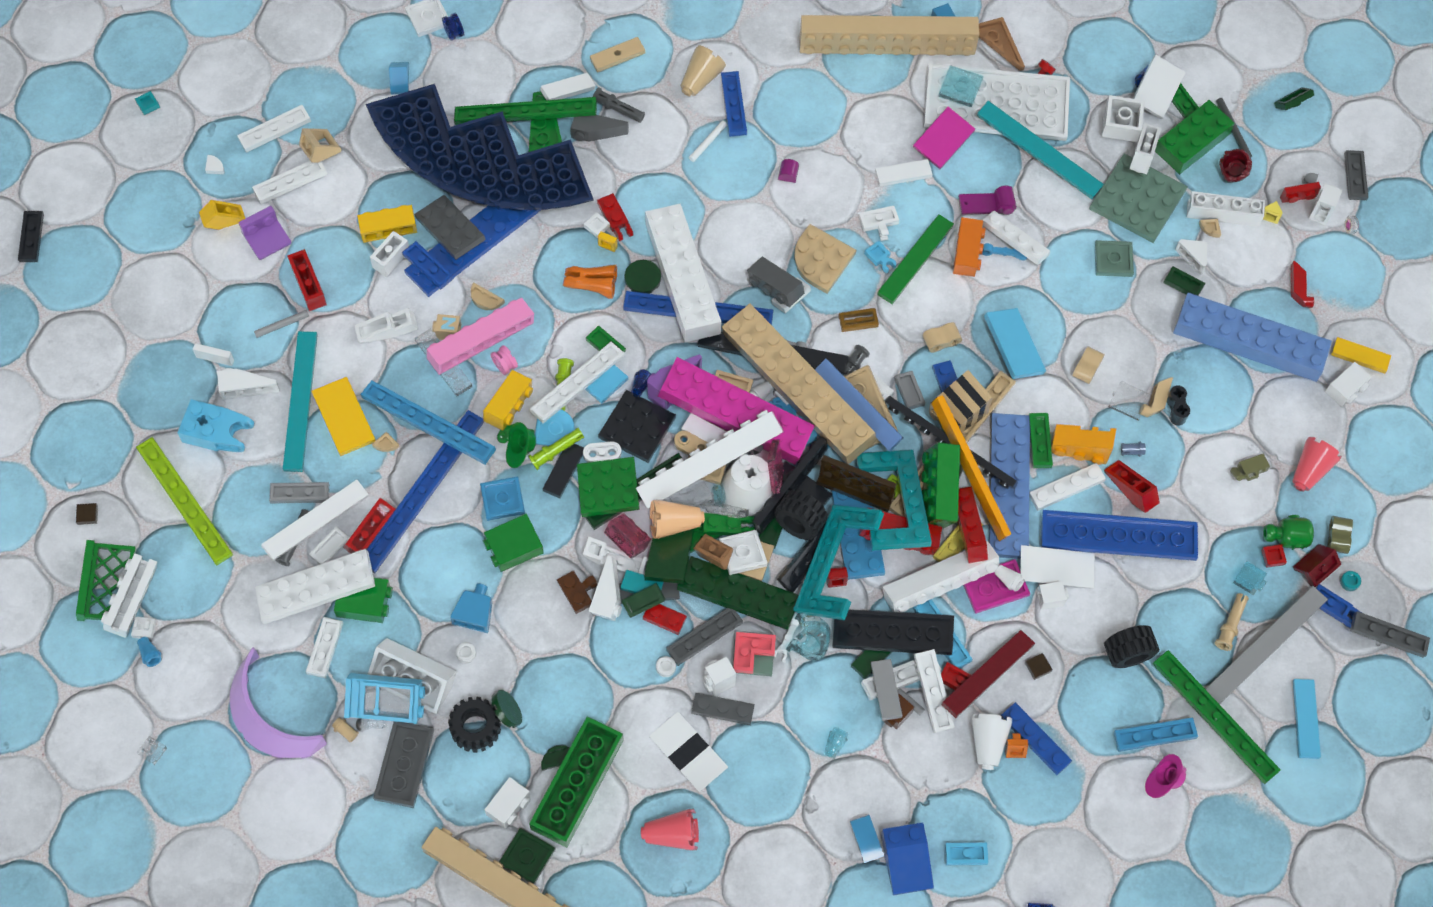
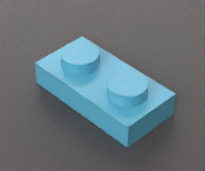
M987 843L945 844L946 865H988Z

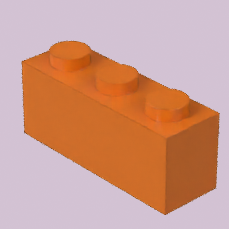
M961 217L953 274L975 277L976 270L980 271L981 259H978L979 254L982 255L984 245L980 242L981 239H984L986 228H982L983 220Z

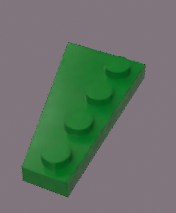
M541 91L533 93L532 101L546 100ZM557 118L531 120L528 152L562 142Z

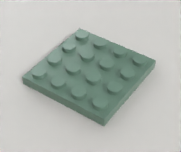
M1124 153L1089 209L1154 243L1188 186L1152 167H1149L1147 174L1131 170L1130 165L1133 158Z

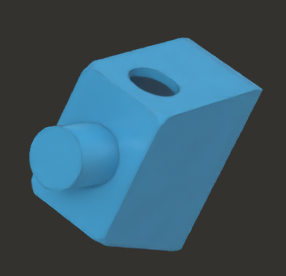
M478 583L474 592L467 590L463 592L450 617L453 625L484 633L489 632L492 598L486 595L488 589L486 585Z

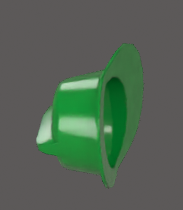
M521 422L513 424L509 433L506 462L511 468L521 466L526 455L533 451L536 446L534 430L528 429Z

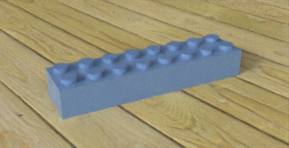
M1187 293L1173 334L1315 382L1318 381L1323 373L1332 343L1331 340L1191 293Z

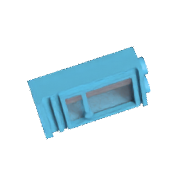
M350 673L346 678L344 718L352 717L417 724L424 715V706H421V698L424 699L425 686H422V679Z

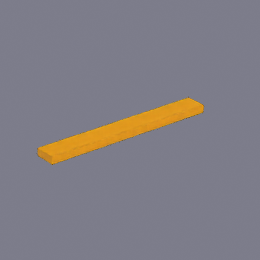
M939 396L931 403L950 443L960 445V463L998 541H1002L1010 536L1011 532L944 396Z

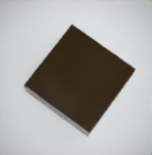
M97 503L77 504V525L97 524Z
M1043 653L1025 661V665L1034 680L1051 673L1053 670Z

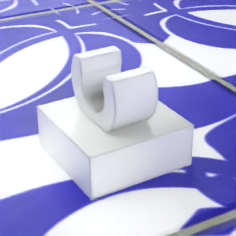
M135 617L131 632L132 638L148 637L149 640H152L156 620L153 618Z

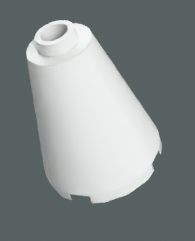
M972 715L978 765H982L981 769L994 770V767H998L1012 726V718L1007 717L1006 721L1001 719L1002 716Z

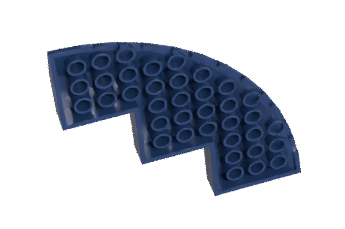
M435 84L366 104L375 127L396 156L415 173L453 195L480 204L519 210H547L594 201L571 139L518 155L503 112L450 127Z

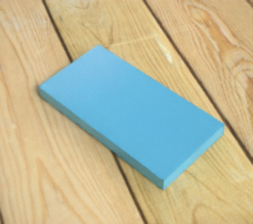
M1018 308L987 312L984 315L1012 379L1042 375L1046 372Z

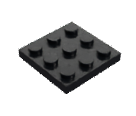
M626 390L598 434V438L605 442H616L620 445L621 450L649 463L676 419V414Z

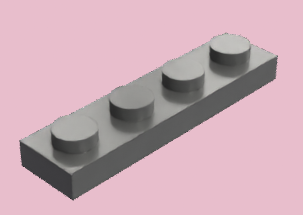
M727 608L667 647V652L674 659L677 666H679L743 624V620L735 610Z
M1358 611L1354 613L1350 628L1351 632L1422 658L1427 656L1430 637Z

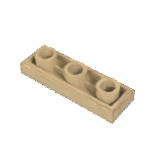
M635 37L590 55V60L598 73L645 54V48L639 38Z

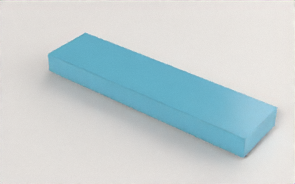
M932 599L912 607L915 613L942 615ZM953 632L952 655H945V657L952 665L962 668L971 663L973 659Z
M1294 679L1293 692L1299 758L1319 759L1321 752L1315 682L1310 679Z

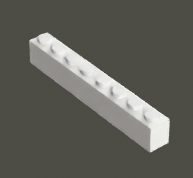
M767 410L757 415V420L753 422L748 420L740 425L741 429L736 432L732 429L723 434L724 438L717 442L714 439L706 444V449L700 451L698 448L689 454L690 458L685 461L681 458L672 463L674 467L669 470L663 468L656 472L657 476L650 480L647 477L640 481V486L636 489L645 506L650 508L651 501L665 500L783 433L784 431L773 411L769 413Z

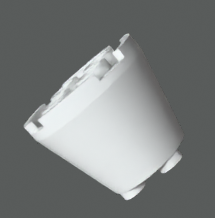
M744 454L737 459L724 474L721 482L725 493L724 503L728 510L741 517L755 516L758 512H761L766 501L774 496L778 487L776 477L769 464L756 455Z

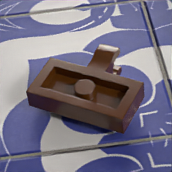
M573 570L557 579V583L575 614L590 607L592 600L587 591L597 586V581L593 575L581 583Z

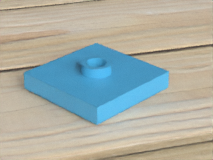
M518 476L480 483L487 521L525 514Z

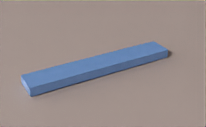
M825 359L815 369L876 433V438L888 451L891 452L904 438L828 359Z

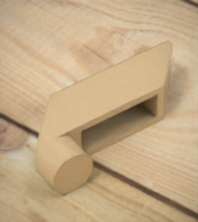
M1173 377L1158 382L1153 387L1149 406L1143 404L1139 411L1140 415L1150 417L1165 409Z

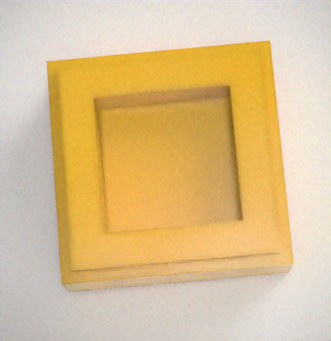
M600 231L598 245L615 252L618 247L617 238Z

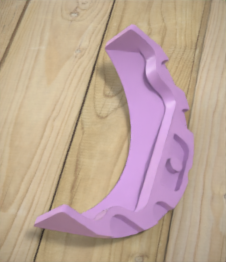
M252 647L239 666L230 690V710L238 731L243 734L244 739L255 749L272 757H311L327 744L322 735L295 736L281 732L266 723L254 709L247 690L248 666L256 661L259 655L255 648Z

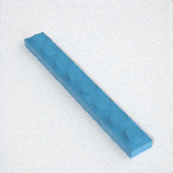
M373 380L370 381L360 394L368 402L486 465L496 451L495 446Z

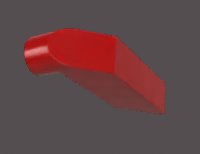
M1293 261L1291 264V297L1302 307L1313 308L1314 297L1307 296V273L1296 261Z

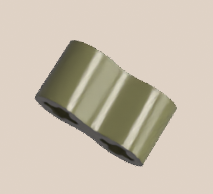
M1337 516L1331 517L1327 547L1333 548L1339 553H1349L1352 542V519Z

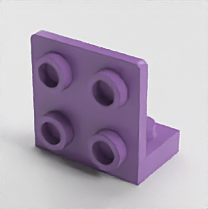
M272 206L238 222L243 236L259 260L291 244V240L277 220Z

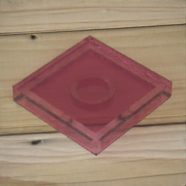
M777 439L771 443L767 460L772 493H780L784 474L780 439Z

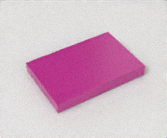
M948 106L916 141L913 148L941 169L973 134L975 128Z
M1016 559L999 564L1021 574ZM995 572L963 585L975 614L1030 596V591L1025 581L1022 587L1015 592L1014 590H1009L995 575Z

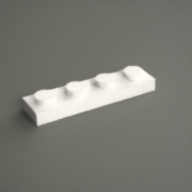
M300 105L237 135L247 153L310 123L311 119L303 105Z
M309 161L252 188L260 204H263L327 175V172L322 162L314 163Z
M996 211L991 212L983 219V226L1035 264L1039 265L1049 256V249Z
M1095 463L1029 492V497L1036 510L1039 511L1105 482L1106 478L1098 464Z
M935 650L914 654L934 733L955 728L952 715L941 705L947 696Z
M915 660L893 668L897 690L920 681ZM873 676L862 680L861 684L869 700L877 698Z

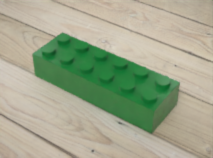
M586 717L529 823L532 831L566 848L569 846L624 741L623 733L590 717Z

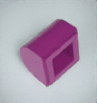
M792 159L782 160L778 180L796 183L799 163Z

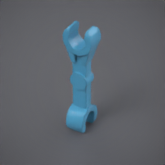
M989 243L983 245L982 254L985 256L1000 254L1003 256H1013L1022 261L1027 259L1026 256L1016 249L993 247Z

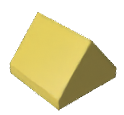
M1277 201L1265 206L1263 220L1278 224L1283 212Z

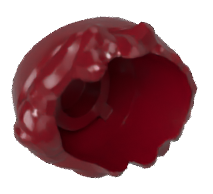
M1243 149L1225 151L1224 157L1220 158L1219 162L1224 179L1229 183L1240 182L1250 175L1252 159Z

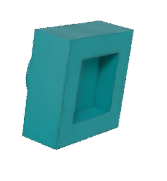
M151 91L135 98L143 115L160 108Z

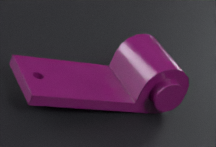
M1008 185L997 188L994 193L958 195L962 215L990 214L993 211H996L998 214L1009 215L1017 208L1013 188Z

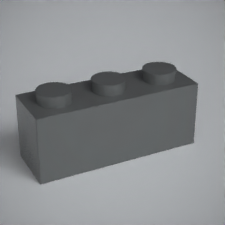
M763 256L747 270L749 282L754 287H759L766 295L773 296L780 304H785L789 308L805 294L802 281Z

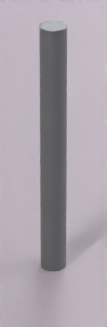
M1218 98L1216 102L1220 110L1235 123L1223 98ZM1235 123L1232 133L1240 149H1243L1252 157Z

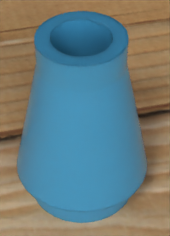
M148 637L140 638L137 644L143 664L148 667L158 665L162 660L161 652L150 642Z

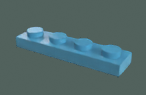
M1193 718L1114 731L1118 752L1198 738Z

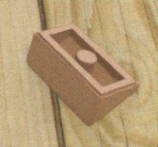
M707 534L693 548L699 557L726 570L733 552L732 547Z

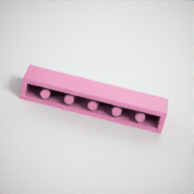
M522 297L518 300H512L507 306L501 309L498 308L492 314L479 318L472 325L464 326L459 332L446 336L444 340L438 343L431 344L427 348V360L440 375L533 324L534 312Z

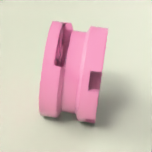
M504 345L499 348V351L492 352L490 355L499 371L503 375H507L511 369L514 370L518 367V363L515 357H512L510 354L511 351Z

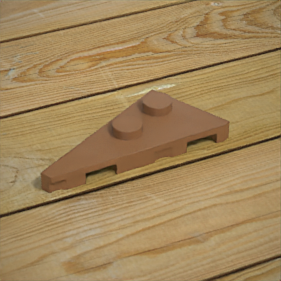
M1001 17L979 23V38L1019 71L1024 70L1025 65L1004 18Z

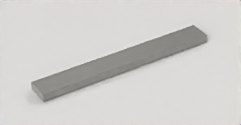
M1312 586L1206 688L1207 692L1221 704L1328 599Z

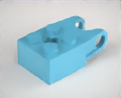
M191 399L177 433L183 443L214 451L243 452L245 450L244 444L233 438V435L240 429H252L255 423L249 417L230 409Z

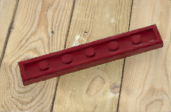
M1020 630L948 696L941 705L957 718L1035 645V642Z

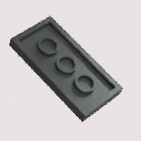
M445 195L414 214L424 228L455 260L486 240L484 234Z
M393 722L373 797L375 801L414 808L434 733L433 728L404 722Z

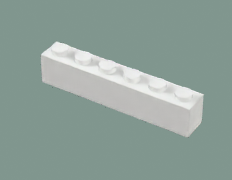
M986 541L988 560L968 563L966 551H963L883 586L884 599L893 612H905L914 606L923 604L930 599L939 597L948 591L957 589L966 583L995 572L1000 566L999 556L990 543Z

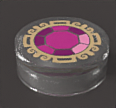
M1356 216L1346 217L1344 228L1347 234H1356L1358 231L1359 221Z

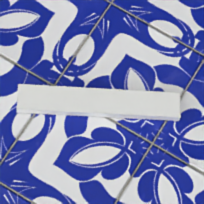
M610 342L530 408V412L544 424L624 357V352Z
M355 480L262 543L261 546L272 561H274L367 498L369 494L359 481Z

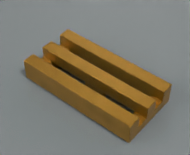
M875 308L842 312L838 315L842 332L879 326ZM872 314H873V316H870V317H858V316H865V315H872ZM857 317L855 319L844 320V318Z

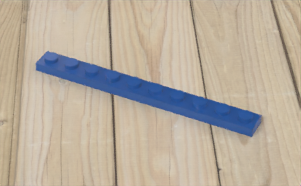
M467 410L457 426L475 436L484 421L480 416ZM443 443L367 548L373 573H376L462 452Z

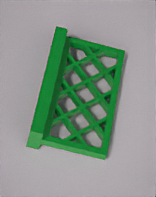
M86 540L76 608L77 621H85V619L101 620L104 612H109L111 605L106 608L100 600L108 594L112 596V591L118 587L115 584L108 589L103 581L112 576L118 583L119 579L114 573L121 568L125 569L128 559H132L135 554V546L95 543V540ZM99 549L108 550L111 555L102 561L98 556ZM122 551L130 552V558L122 562L117 555ZM115 558L120 565L111 571L105 563ZM103 566L109 573L99 579L95 572ZM100 584L106 592L97 598L93 593V589ZM96 603L103 609L99 614H90V608Z

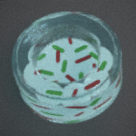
M721 484L714 485L712 488L714 502L716 504L725 503L726 496L723 486Z

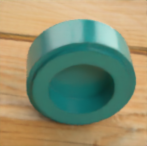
M1347 571L1342 575L1340 584L1343 589L1352 592L1361 585V577L1354 571Z

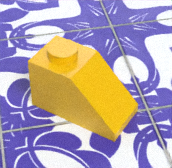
M210 200L199 212L203 226L217 230L239 224L238 222L246 219L241 205Z

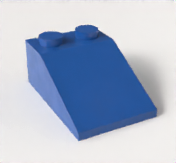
M923 822L883 829L881 840L893 896L934 889L928 842Z

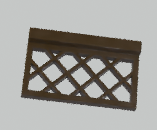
M826 455L822 457L820 473L816 482L817 485L885 512H888L891 507L897 485L894 482Z

